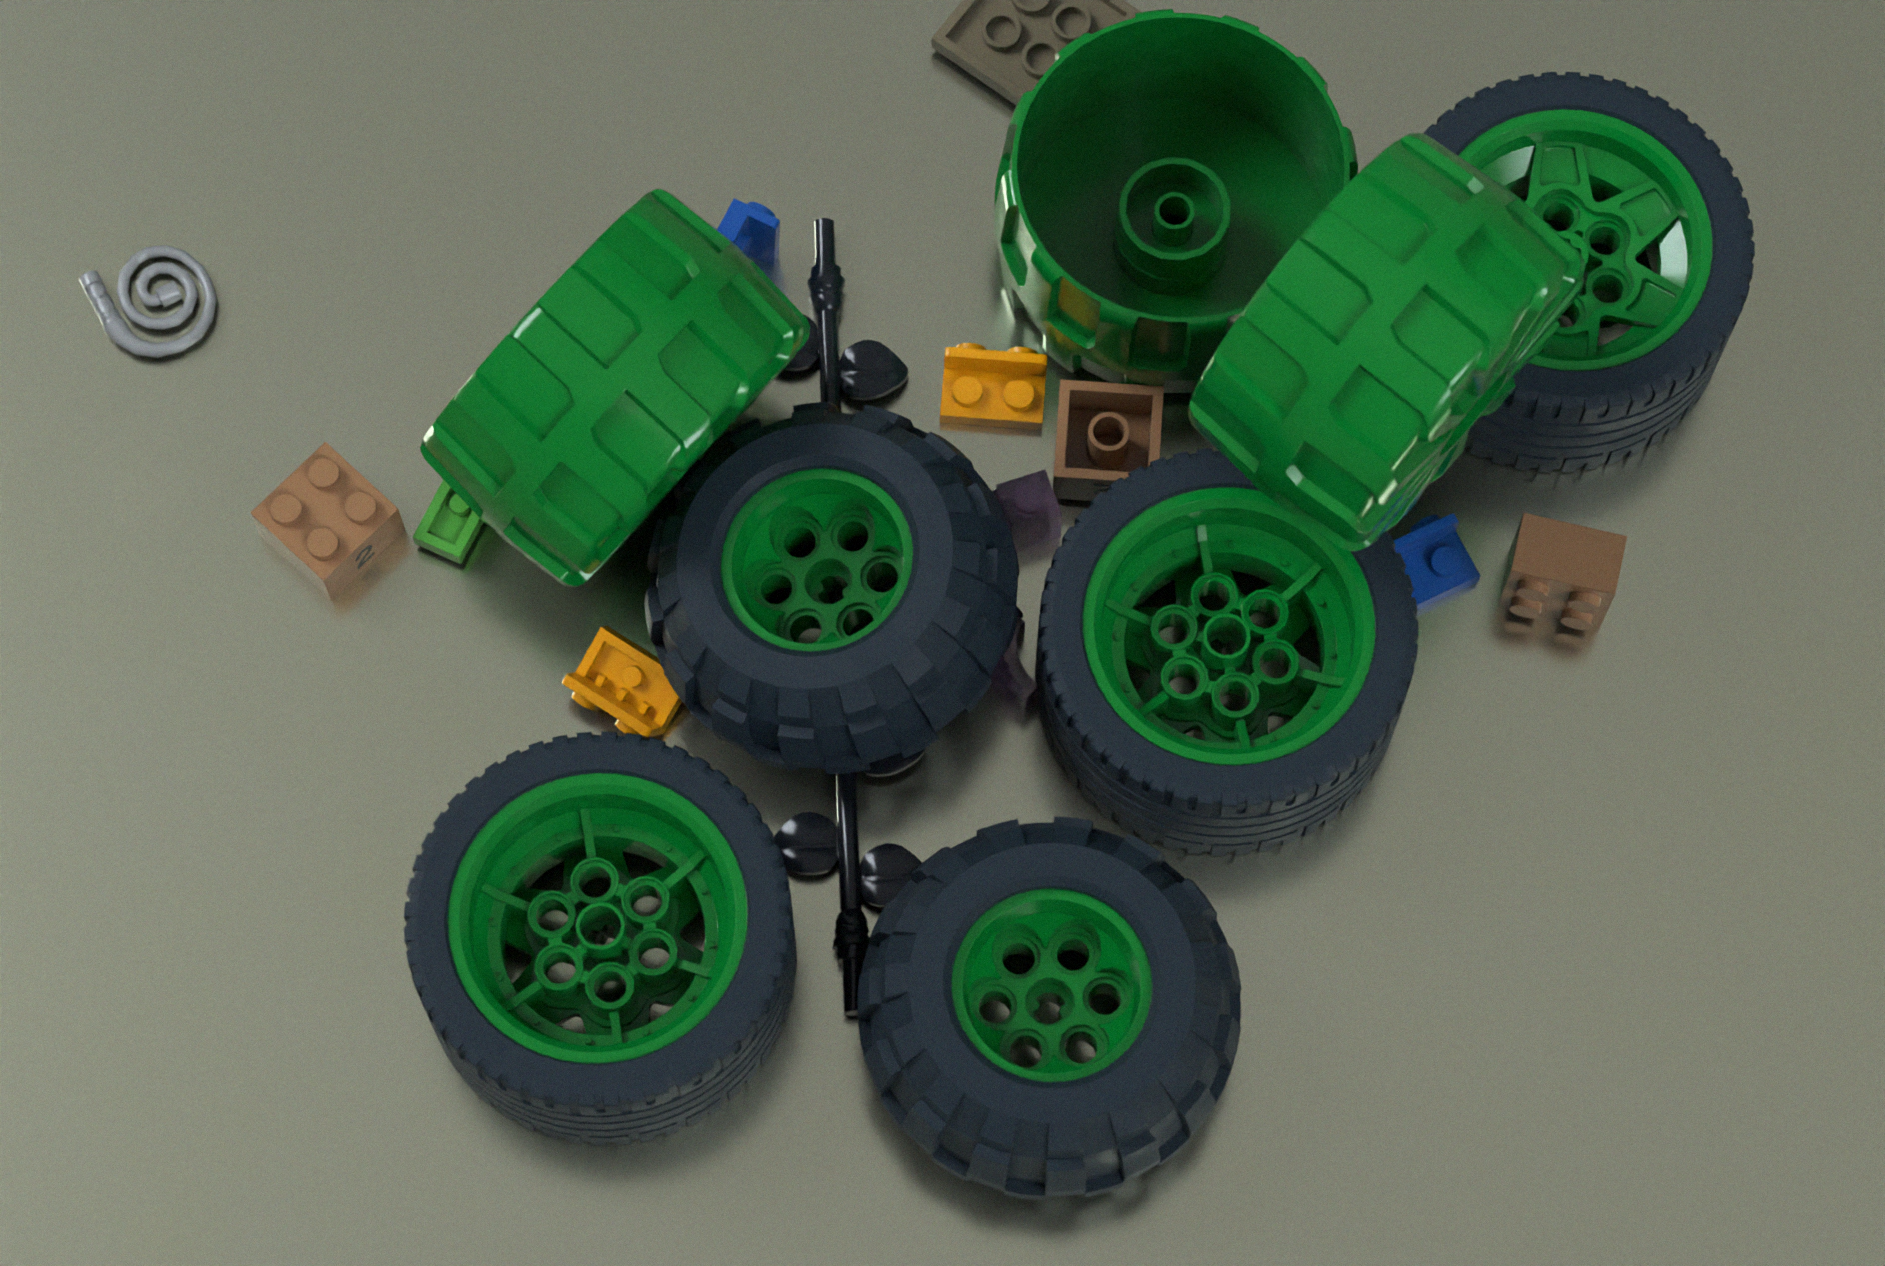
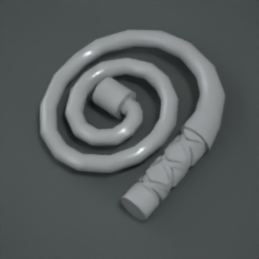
M168 245L143 248L133 254L121 269L117 286V295L121 308L131 321L147 329L165 330L180 325L194 310L198 295L196 284L189 273L174 263H154L143 269L136 282L137 295L148 306L156 307L162 304L163 307H167L182 299L174 281L155 289L156 294L151 295L148 292L147 285L152 277L158 274H170L183 285L186 294L183 307L174 315L164 318H150L140 313L134 307L128 293L129 279L137 266L149 258L165 256L179 260L190 268L202 286L205 304L201 318L194 329L175 341L154 343L140 339L132 333L126 321L122 319L118 309L114 307L115 304L110 294L107 293V289L98 272L92 270L84 273L79 278L95 312L99 315L98 318L104 327V331L116 344L135 355L158 358L182 352L201 340L213 321L217 299L213 282L205 267L184 250Z

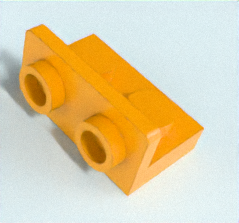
M961 343L956 347H946L944 353L940 423L1042 431L1048 356L1038 354L1037 351L1028 347H1012L1007 351L986 350L984 346L976 343Z

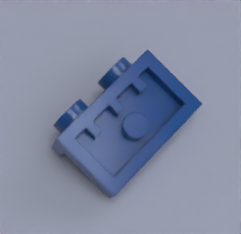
M734 198L717 230L735 243L751 259L754 257L774 266L779 257L780 220L775 218L774 213L757 202L745 204Z
M1454 513L1441 519L1437 514L1425 517L1411 527V533L1398 539H1393L1396 544L1395 551L1401 554L1406 565L1405 574L1410 575L1413 585L1412 597L1416 598L1417 610L1478 583L1480 579V573L1456 532L1459 521Z

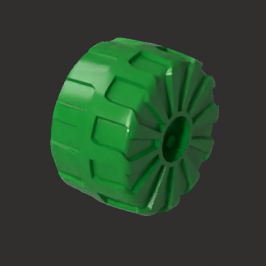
M1172 9L1135 13V18L1113 24L1094 34L1084 33L1056 53L1054 64L1041 77L1033 91L1023 93L1018 101L1008 126L995 185L994 224L1002 275L1014 309L1026 308L1031 319L1043 334L1045 352L1070 373L1082 367L1088 372L1107 380L1109 383L1164 386V393H1190L1193 395L1209 361L1249 301L1311 223L1358 174L1357 153L1352 132L1349 128L1342 125L1338 112L1328 95L1327 82L1304 57L1297 58L1284 46L1259 32L1260 27L1227 15L1219 18L1195 13H1174ZM1167 215H1177L1186 221L1173 225L1165 222L1163 219Z
M1410 133L1391 144L1366 165L1318 215L1270 273L1232 325L1205 368L1189 404V420L1197 431L1234 464L1255 487L1276 504L1338 547L1347 551L1363 550L1374 544L1384 531L1395 526L1414 507L1427 485L1440 478L1464 451L1469 430L1478 418L1497 411L1516 386L1513 376L1546 346L1560 325L1557 319L1578 296L1584 282V259L1571 244L1534 210L1500 182H1496L1428 135Z
M655 189L644 195L622 214L562 274L496 346L431 425L422 439L420 446L421 454L427 463L475 514L502 539L561 585L578 587L586 583L615 554L624 542L658 508L689 468L698 459L701 461L708 454V450L758 399L766 387L789 364L808 340L810 335L809 322L753 260L735 243L673 194L663 189Z

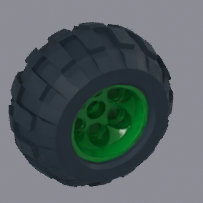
M831 402L793 406L794 412H791V418L763 426L757 417L726 434L730 446L720 452L709 463L706 461L701 462L698 459L679 480L674 491V497L678 503L672 514L668 516L667 521L658 519L651 541L647 568L651 574L644 602L646 622L650 640L655 646L660 664L669 683L692 715L719 740L727 741L731 745L749 753L752 759L789 771L798 770L799 767L825 769L827 774L864 771L870 769V762L882 760L898 753L907 758L938 740L936 732L951 722L960 712L966 716L993 683L990 675L1001 655L1004 656L1010 648L1019 613L1016 606L1018 577L1020 575L1018 556L1011 531L994 492L990 490L986 482L974 469L972 462L945 438L933 432L926 433L915 428L911 420L906 417L869 405L864 406L863 412L857 411L856 414L840 413L837 406ZM860 535L868 537V541L862 549L853 552L844 550L846 543L851 538ZM810 541L816 543L814 550L809 555L800 558L792 556L794 549L799 544ZM894 576L898 578L896 585L891 590L886 592L874 591L876 582L882 577ZM843 588L844 598L834 604H830L831 601L828 594L835 589ZM777 589H792L790 597L785 602L780 604L769 603L770 596ZM865 622L870 623L862 630L850 636L852 629L856 625ZM816 628L821 630L820 637L816 642L810 644L797 643L799 636L807 629Z
M1055 816L1052 823L1019 825L1018 819L979 829L976 831L975 837L959 843L951 849L949 846L941 848L911 873V879L891 902L885 905L869 937V946L863 962L861 975L859 976L857 1003L862 1053L865 1064H867L871 1078L880 1095V1101L891 1119L902 1133H907L921 1148L932 1156V1161L964 1181L971 1179L983 1185L1003 1190L1006 1196L1044 1200L1045 1196L1082 1194L1085 1198L1123 1187L1124 1182L1145 1173L1153 1167L1159 1168L1189 1142L1190 1137L1204 1122L1209 1113L1214 1110L1230 1076L1241 1032L1240 992L1242 989L1239 969L1234 950L1227 943L1226 937L1217 921L1218 914L1194 881L1189 878L1185 879L1164 861L1165 855L1130 834L1125 839L1113 833L1093 828L1094 822L1090 820ZM1066 950H1076L1085 956L1087 964L1079 970L1071 971L1061 966L1057 958ZM1022 954L1032 961L1033 967L1024 974H1013L1005 968L1003 962L1010 955ZM1097 994H1108L1114 997L1119 1007L1112 1014L1102 1015L1093 1011L1089 1005V1000ZM996 1001L1004 1004L1009 1009L1010 1014L1005 1020L993 1023L981 1016L980 1009L986 1003ZM1043 1003L1056 1004L1060 1008L1058 1011V1022L1053 1024L1040 1022L1037 1019L1039 1017V1005ZM1074 1042H1085L1094 1049L1096 1055L1089 1062L1076 1063L1067 1056L1065 1049ZM1019 1046H1031L1039 1052L1041 1059L1032 1067H1021L1012 1060L1010 1056L1012 1051Z

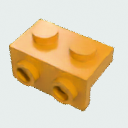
M609 626L600 627L577 670L567 673L562 681L563 685L574 691L571 697L578 704L595 712H599L600 709L604 710L617 719L615 726L625 734L642 735V739L644 736L650 738L663 734L682 702L666 678L659 658Z

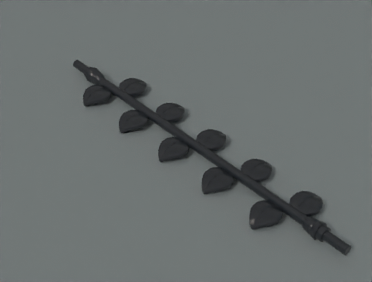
M822 218L814 221L815 265L811 267V277L807 281L811 292L812 307L818 318V327L812 319L805 316L810 326L808 340L783 370H805L814 366L819 361L821 402H831L842 413L841 392L854 400L877 399L899 388L907 380L909 373L907 366L893 351L882 343L873 340H862L854 343L839 358L838 314L842 306V291L845 279L841 276V267L836 265L834 221ZM874 587V591L876 592H886L891 590L884 587ZM843 588L835 589L828 594L831 601L830 604H834L844 598ZM777 589L770 596L769 603L780 604L785 602L790 597L792 589ZM865 622L856 625L852 629L850 636L862 630L870 623ZM925 748L907 758L898 753L882 760L870 762V769L861 772L874 777L891 776L900 773L915 764L923 756ZM856 772L835 774L837 828L831 820L821 814L803 812L793 816L780 828L774 836V843L780 849L784 867L794 873L819 875L827 873L839 865L840 912L835 922L836 928L834 933L836 937L833 941L832 949L837 952V962L842 964L844 1014L856 1016L858 1015L857 995L859 976L861 975L863 962L869 946V928L866 916L862 912L861 897L868 904L876 907H885L911 879V873L922 862L903 846L893 843H884L874 847L863 856L860 862Z

